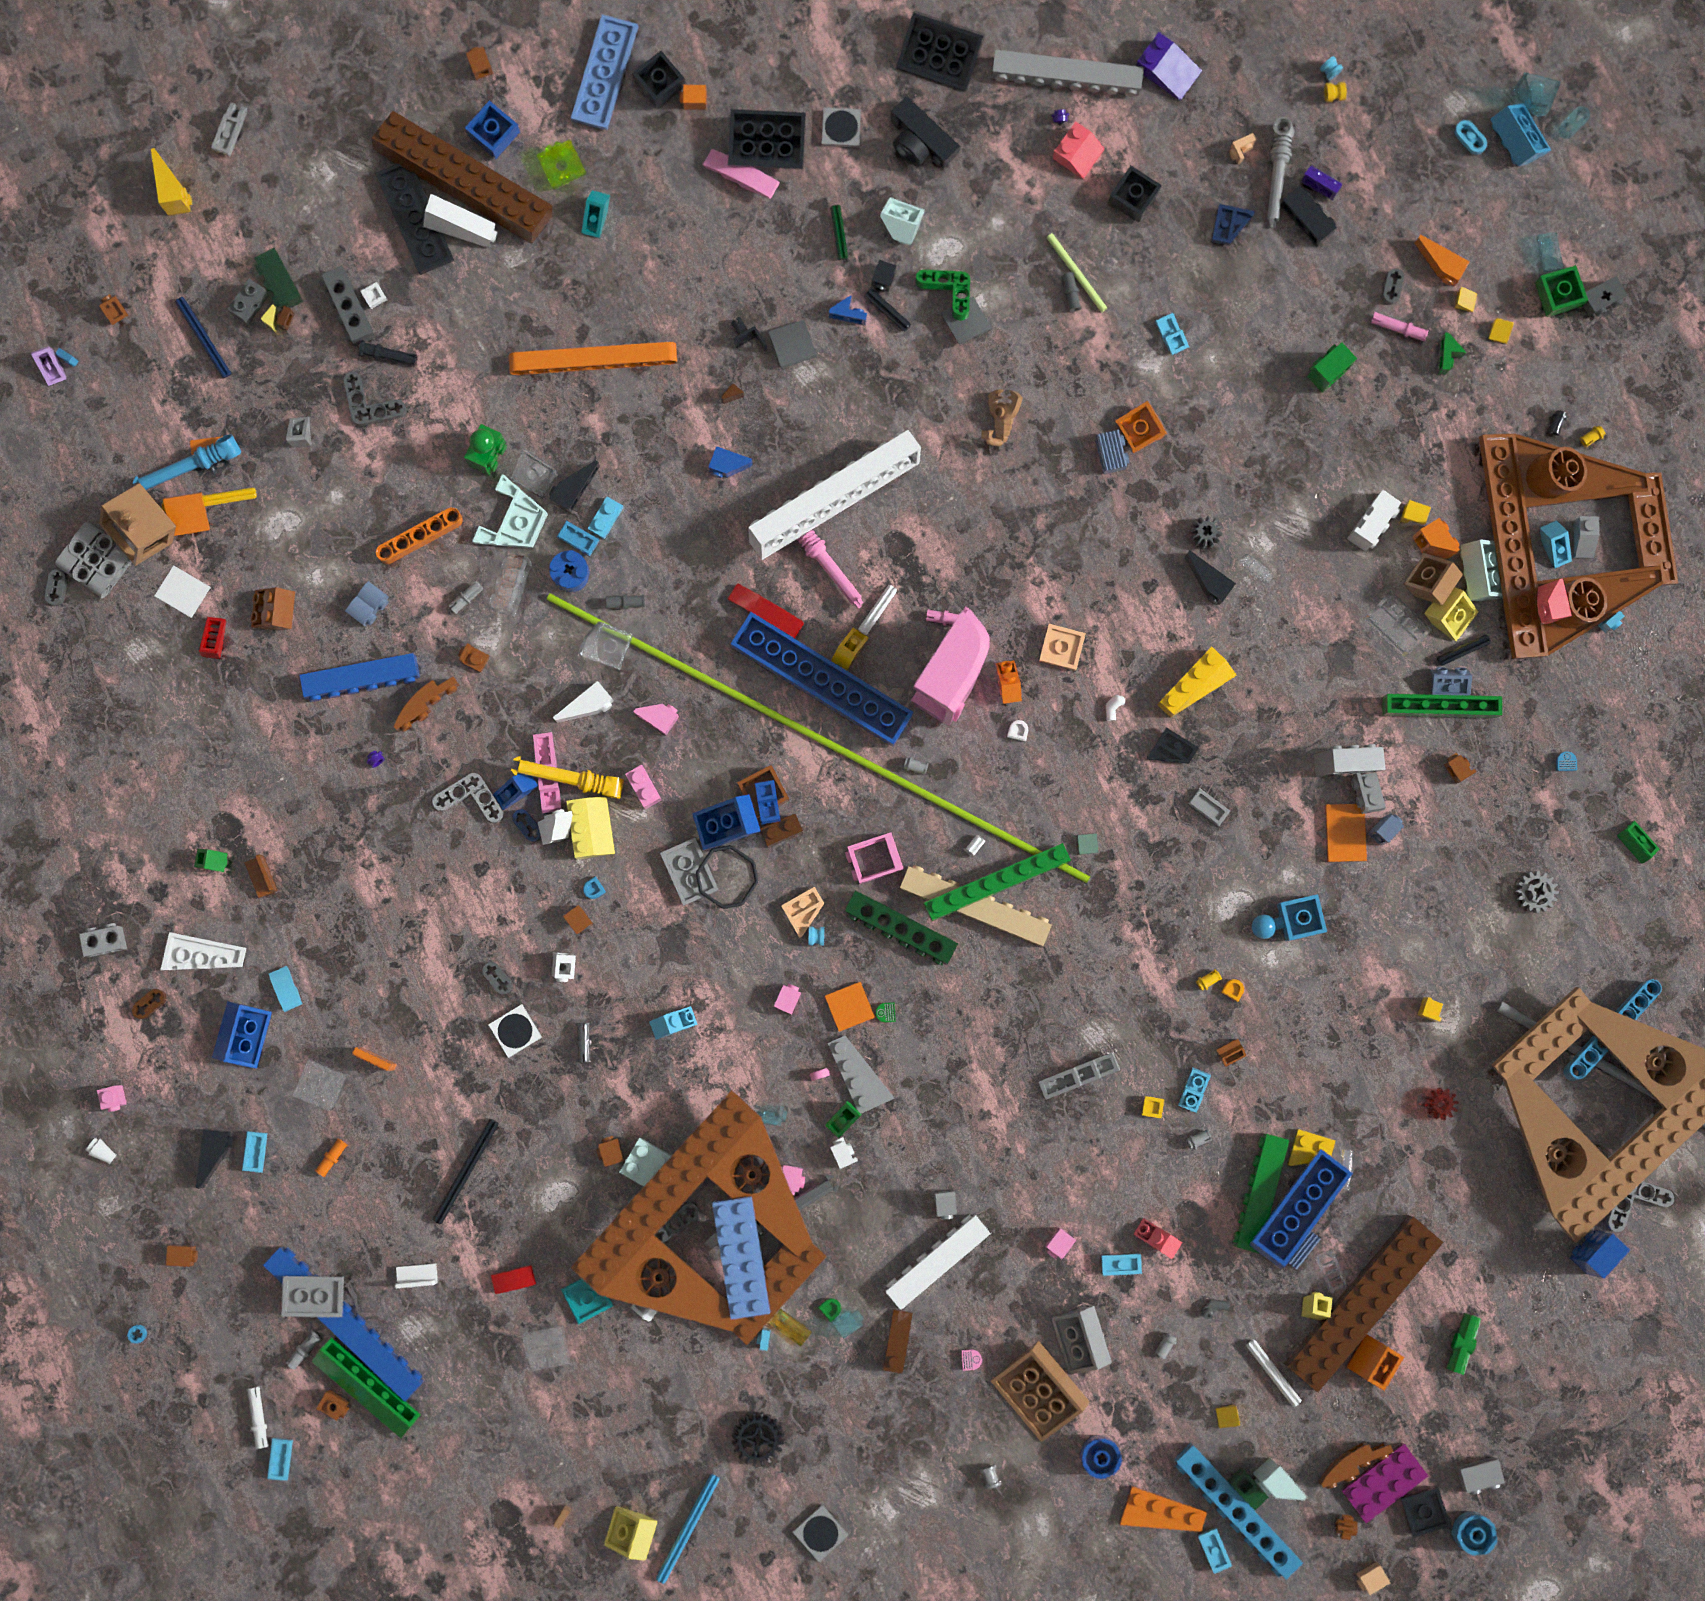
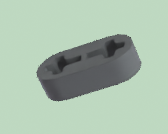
M1398 268L1391 269L1385 278L1382 300L1387 305L1395 304L1401 295L1404 273ZM1393 274H1396V275H1397L1396 277L1399 278V279H1397V281L1395 282V284H1392V283H1393V278H1392ZM1391 289H1394L1393 296H1396L1393 299H1389V295H1387Z
M54 569L48 575L45 600L53 606L61 605L65 599L68 577L62 570ZM59 574V576L62 577V580H58L57 583V581L54 580V577H58ZM56 590V594L59 596V598H56L53 602V599H51L50 597L51 595L55 594Z
M494 962L486 963L482 970L492 987L499 994L505 995L510 993L513 984L502 968ZM489 966L497 968L495 973L498 977L495 978L494 975L487 974ZM498 979H501L504 983L508 982L506 986L508 989L506 991L504 989L499 990L501 985L497 981Z

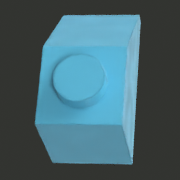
M1558 521L1541 527V542L1552 566L1558 568L1571 562L1568 531Z

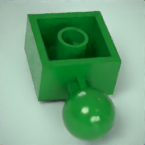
M480 424L478 430H475L470 436V446L464 459L470 467L490 476L491 472L496 470L498 466L497 460L500 455L504 454L507 445L502 433Z

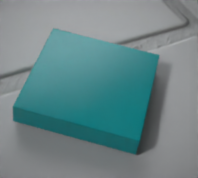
M582 1278L561 1289L578 1325L614 1306L609 1297L599 1295Z

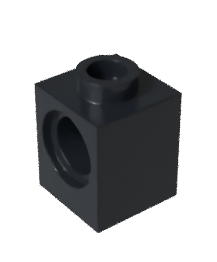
M879 260L872 277L871 286L877 291L889 292L897 265Z

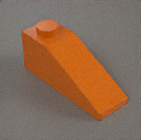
M1421 234L1414 243L1436 275L1445 284L1455 286L1470 261Z

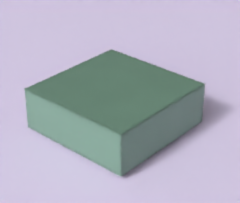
M1097 834L1077 835L1079 855L1099 853Z

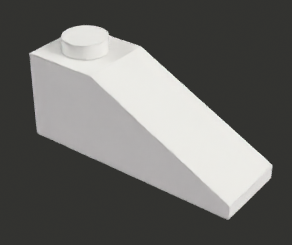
M597 681L553 718L559 723L598 714L601 711L606 712L612 707L613 699Z

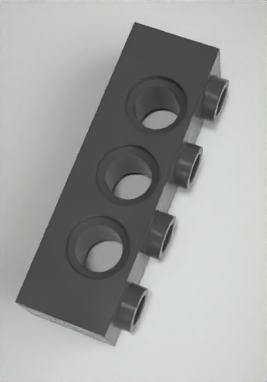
M341 265L321 274L324 279L321 282L325 292H330L331 298H329L333 309L337 308L339 312L336 316L340 325H345L347 331L344 334L348 342L352 341L354 346H358L361 340L367 342L376 338L343 266ZM338 287L344 288L341 293H335V290ZM345 304H351L348 310H343ZM354 320H358V321H359V323H358L357 326H355V327H351V326H350V324H351L352 321H354Z

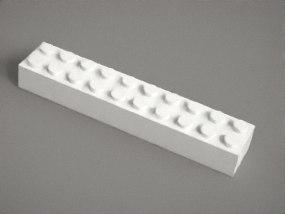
M909 430L896 434L889 442L881 443L876 450L866 452L858 461L850 462L843 470L832 473L830 478L817 482L812 489L802 491L794 500L786 501L779 509L768 512L766 517L753 521L749 526V543L761 560L765 559L918 465L920 462L921 446Z

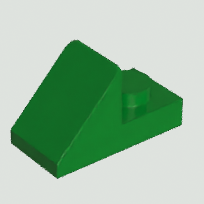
M1446 332L1441 337L1438 374L1446 375L1453 368L1454 358L1451 357L1462 358L1466 354V351L1452 335Z
M847 1101L825 1126L835 1136L840 1138L862 1114Z

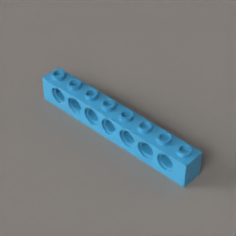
M1192 1443L1174 1458L1178 1463L1175 1467L1183 1475L1187 1473L1191 1477L1189 1482L1196 1489L1200 1487L1205 1492L1202 1496L1210 1504L1214 1502L1218 1506L1216 1511L1224 1519L1228 1517L1232 1521L1230 1526L1237 1533L1241 1531L1246 1536L1243 1540L1251 1548L1255 1546L1260 1551L1257 1555L1265 1563L1269 1561L1273 1565L1271 1570L1279 1578L1283 1576L1287 1580L1303 1564ZM1195 1463L1201 1466L1197 1473L1191 1472V1467ZM1208 1478H1213V1486L1205 1487V1481ZM1221 1493L1228 1494L1225 1502H1219L1218 1500ZM1235 1508H1241V1514L1238 1517L1232 1516V1511ZM1248 1523H1255L1253 1531H1246ZM1263 1537H1268L1269 1539L1266 1546H1260V1540ZM1276 1552H1282V1558L1279 1561L1273 1559Z

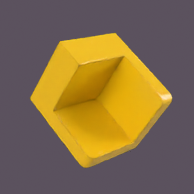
M1409 500L1404 506L1400 522L1407 524L1409 521L1425 525L1431 507Z
M1423 997L1417 1016L1433 1022H1440L1441 1018L1439 1015L1443 1004L1432 1000L1430 997Z

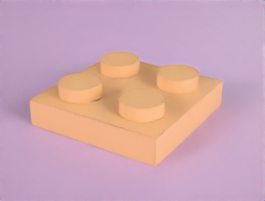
M1048 624L1039 661L1076 671L1086 633Z

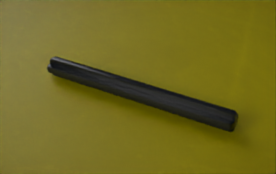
M493 1119L488 1120L434 1215V1222L438 1224L444 1222L498 1127L499 1123Z

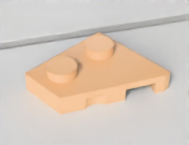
M813 887L781 906L799 938L804 935L824 905V902L816 888Z

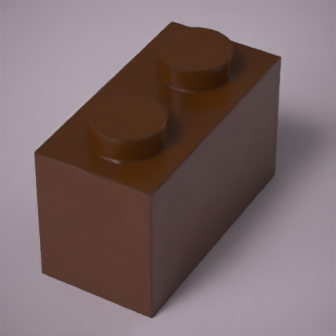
M796 814L760 828L768 848L803 833Z

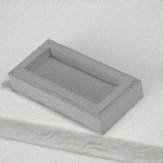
M1201 788L1197 790L1188 802V805L1218 827L1230 812L1229 809Z

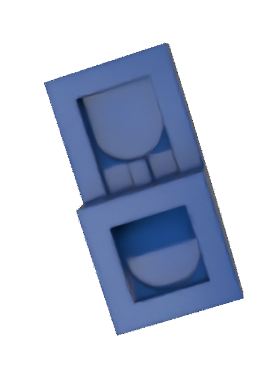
M774 780L755 783L761 824L781 821Z

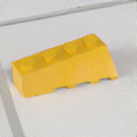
M1211 647L1157 705L1167 715L1173 717L1237 675L1226 659Z

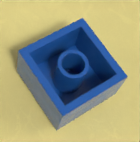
M488 101L465 127L467 136L495 159L500 156L520 133L518 124L491 101Z

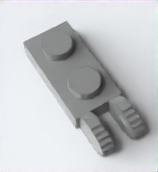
M234 103L229 104L226 114L223 115L211 146L212 151L229 157L247 113V108L242 106L237 118H234V112L236 111V104Z

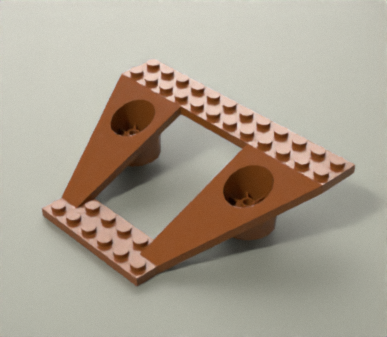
M1518 434L1479 436L1512 659L1549 656L1659 586L1678 584L1661 472L1643 473L1581 454L1570 447H1558ZM1628 496L1639 568L1558 578L1564 581L1572 616L1550 624L1541 623L1537 606L1538 587L1558 579L1537 581L1526 508Z
M731 1090L571 1268L599 1295L732 1331L748 1345L827 1256L812 1243L761 1116ZM754 1156L764 1160L759 1167L754 1166ZM751 1157V1166L746 1168L741 1162ZM739 1164L745 1169L743 1175H735ZM767 1164L770 1173L763 1174L761 1168ZM751 1172L756 1173V1177L754 1179H751ZM763 1176H770L767 1186L761 1182ZM707 1177L715 1182L732 1199L752 1196L755 1219L784 1244L763 1268L770 1314L731 1319L728 1300L655 1236L660 1228ZM735 1177H743L745 1181L740 1188L736 1183ZM760 1183L765 1189L755 1193V1185ZM747 1184L752 1185V1194H746L741 1190ZM658 1259V1268L653 1270L648 1264ZM661 1259L670 1263L666 1270L661 1267ZM646 1267L652 1272L649 1278H643ZM672 1267L675 1269L676 1276H670L668 1273ZM659 1274L662 1275V1277H663V1279H662L661 1282H658V1280H659L658 1275H659ZM677 1278L676 1285L673 1289L669 1285V1282L671 1279ZM643 1280H650L652 1285L648 1290L644 1287ZM667 1286L672 1292L662 1297V1287ZM654 1287L659 1288V1297H654L649 1292Z

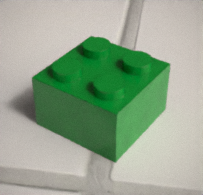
M1576 265L1542 275L1535 282L1546 317L1582 307L1588 301Z
M1343 342L1338 346L1334 344L1327 350L1323 358L1320 356L1309 369L1311 372L1307 377L1323 393L1352 367L1357 357Z

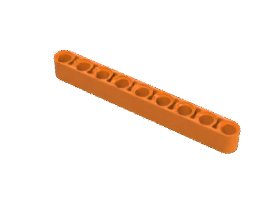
M674 342L525 351L509 354V371L512 375L661 366L677 363L676 343Z

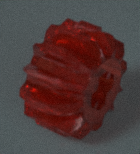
M1441 1087L1437 1088V1092L1431 1090L1432 1097L1426 1096L1430 1104L1426 1103L1425 1107H1431L1427 1113L1429 1115L1434 1113L1433 1118L1438 1119L1440 1117L1442 1121L1446 1120V1115L1452 1118L1453 1114L1451 1111H1458L1453 1106L1459 1104V1101L1452 1100L1456 1097V1094H1450V1089H1445L1443 1092ZM1445 1101V1105L1442 1107L1438 1106V1103Z

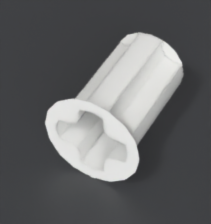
M976 835L966 849H963L975 858L974 855L984 844L985 840L981 836Z

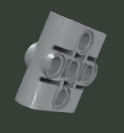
M87 521L80 527L59 555L55 566L100 598H105L132 562L109 535ZM110 541L109 547L103 548L104 542ZM83 545V550L77 553V547ZM98 556V562L92 564V558ZM114 567L113 573L107 575L108 568ZM87 571V576L81 579V573Z

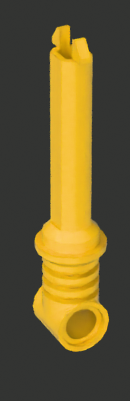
M521 756L513 759V761L519 762L518 770L511 769V772L516 776L517 773L574 785L579 790H582V793L592 790V793L597 791V794L602 792L603 796L616 799L621 798L624 779L612 776H605L604 778L603 775L599 777V774L594 776V773L588 769L587 772L582 771L578 773L520 760Z

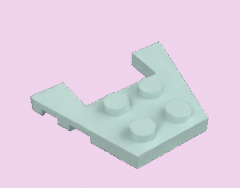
M502 474L495 490L513 498L498 533L479 526L472 542L484 545L533 548L548 513Z

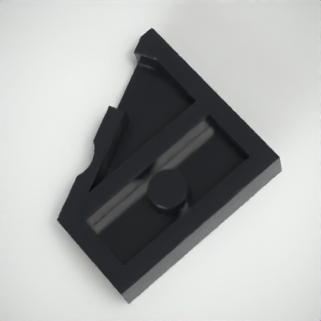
M1166 727L1147 759L1189 764L1199 747Z

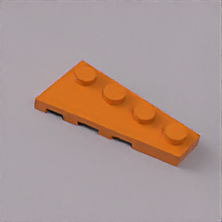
M1131 1486L1119 1524L1201 1532L1207 1512Z

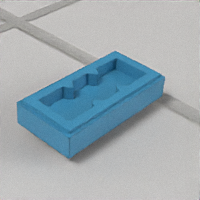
M567 520L557 535L558 539L589 557L600 541Z

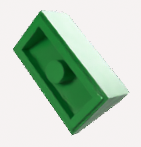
M1635 820L1617 835L1641 864L1650 860L1660 850Z

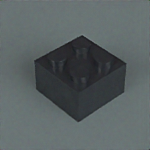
M661 50L632 72L634 83L656 109L683 89V85H686L683 75Z
M1130 165L1111 193L1108 203L1139 223L1158 196L1162 185Z

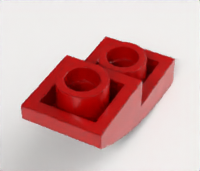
M532 1265L491 1275L495 1294L536 1284Z

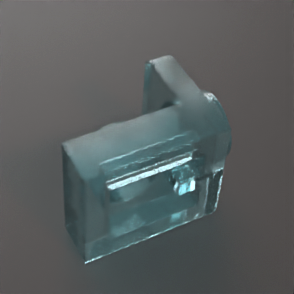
M780 1106L778 1117H775V1113L764 1111L763 1115H759L764 1123L781 1126L782 1122H786L787 1111H784V1106Z

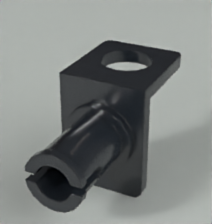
M741 317L736 318L738 322L735 319L731 322L732 327L738 334V336L733 338L736 348L757 338L765 351L768 350L766 342L755 326L747 329Z

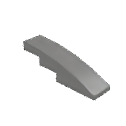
M1111 1052L1039 1081V1085L1045 1099H1049L1120 1070L1114 1052Z

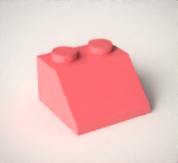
M1075 121L1055 149L1053 160L1084 179L1104 151V147L1091 131Z

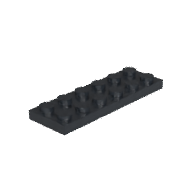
M400 164L376 172V177L419 274L422 275L455 261L443 233L423 227L428 199L417 174L411 173Z

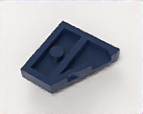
M1219 204L1211 242L1230 245L1253 217L1255 211Z

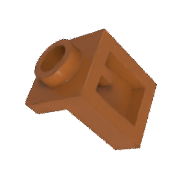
M108 294L100 299L102 303L99 306L112 325L128 316L116 294L113 296Z
M468 643L460 649L458 654L460 657L459 661L462 664L482 673L490 658L488 654L472 647Z

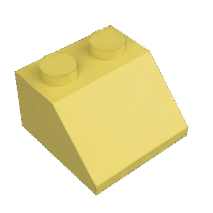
M1454 587L1443 606L1432 603L1424 614L1435 627L1452 640L1457 641L1478 614V610L1463 590Z
M615 1506L604 1545L628 1559L646 1560L657 1521L644 1514Z

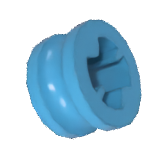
M135 1325L128 1331V1339L135 1344L141 1343L147 1336V1331L142 1325ZM137 1329L141 1330L142 1337L135 1339V1335H132V1333L137 1331Z

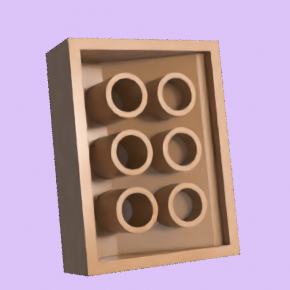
M1039 1341L1024 1351L991 1380V1383L1041 1442L1080 1415L1090 1402Z

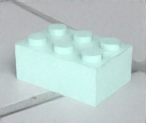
M639 1138L620 1173L645 1186L672 1155L643 1138Z

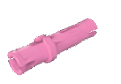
M1377 312L1374 313L1371 320L1372 324L1404 334V337L1407 338L1408 336L1422 342L1425 341L1429 331L1413 326V323L1409 322L1407 324Z

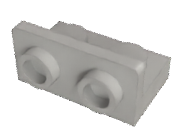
M1356 772L1351 780L1353 790H1356L1357 807L1361 808L1362 814L1385 810L1386 806L1377 773L1361 775L1360 772Z

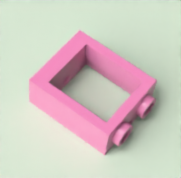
M891 832L848 846V852H845L848 863L852 862L854 870H851L853 879L858 881L859 885L903 870ZM885 841L894 867L862 878L854 851Z

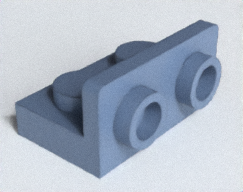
M1437 667L1430 670L1432 675L1430 695H1470L1472 674L1466 668L1457 667L1455 670H1448L1445 667Z

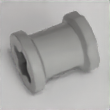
M995 1464L979 1469V1472L983 1475L985 1489L1001 1485V1481L998 1480L995 1472Z

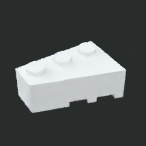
M1382 490L1347 539L1365 552L1369 548L1373 549L1379 541L1377 539L1381 533L1384 534L1390 526L1388 522L1391 517L1394 519L1399 513L1400 509L1398 507L1401 502Z

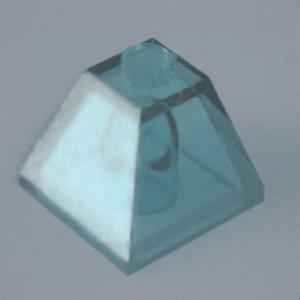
M1524 72L1514 86V91L1528 112L1535 116H1546L1552 107L1561 81Z

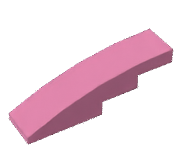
M714 149L710 151L703 163L706 169L717 172L723 178L738 183L741 188L771 199L779 185L777 180L753 167L728 166V155Z
M552 732L533 735L535 762L557 768ZM538 777L542 813L562 810L559 782Z

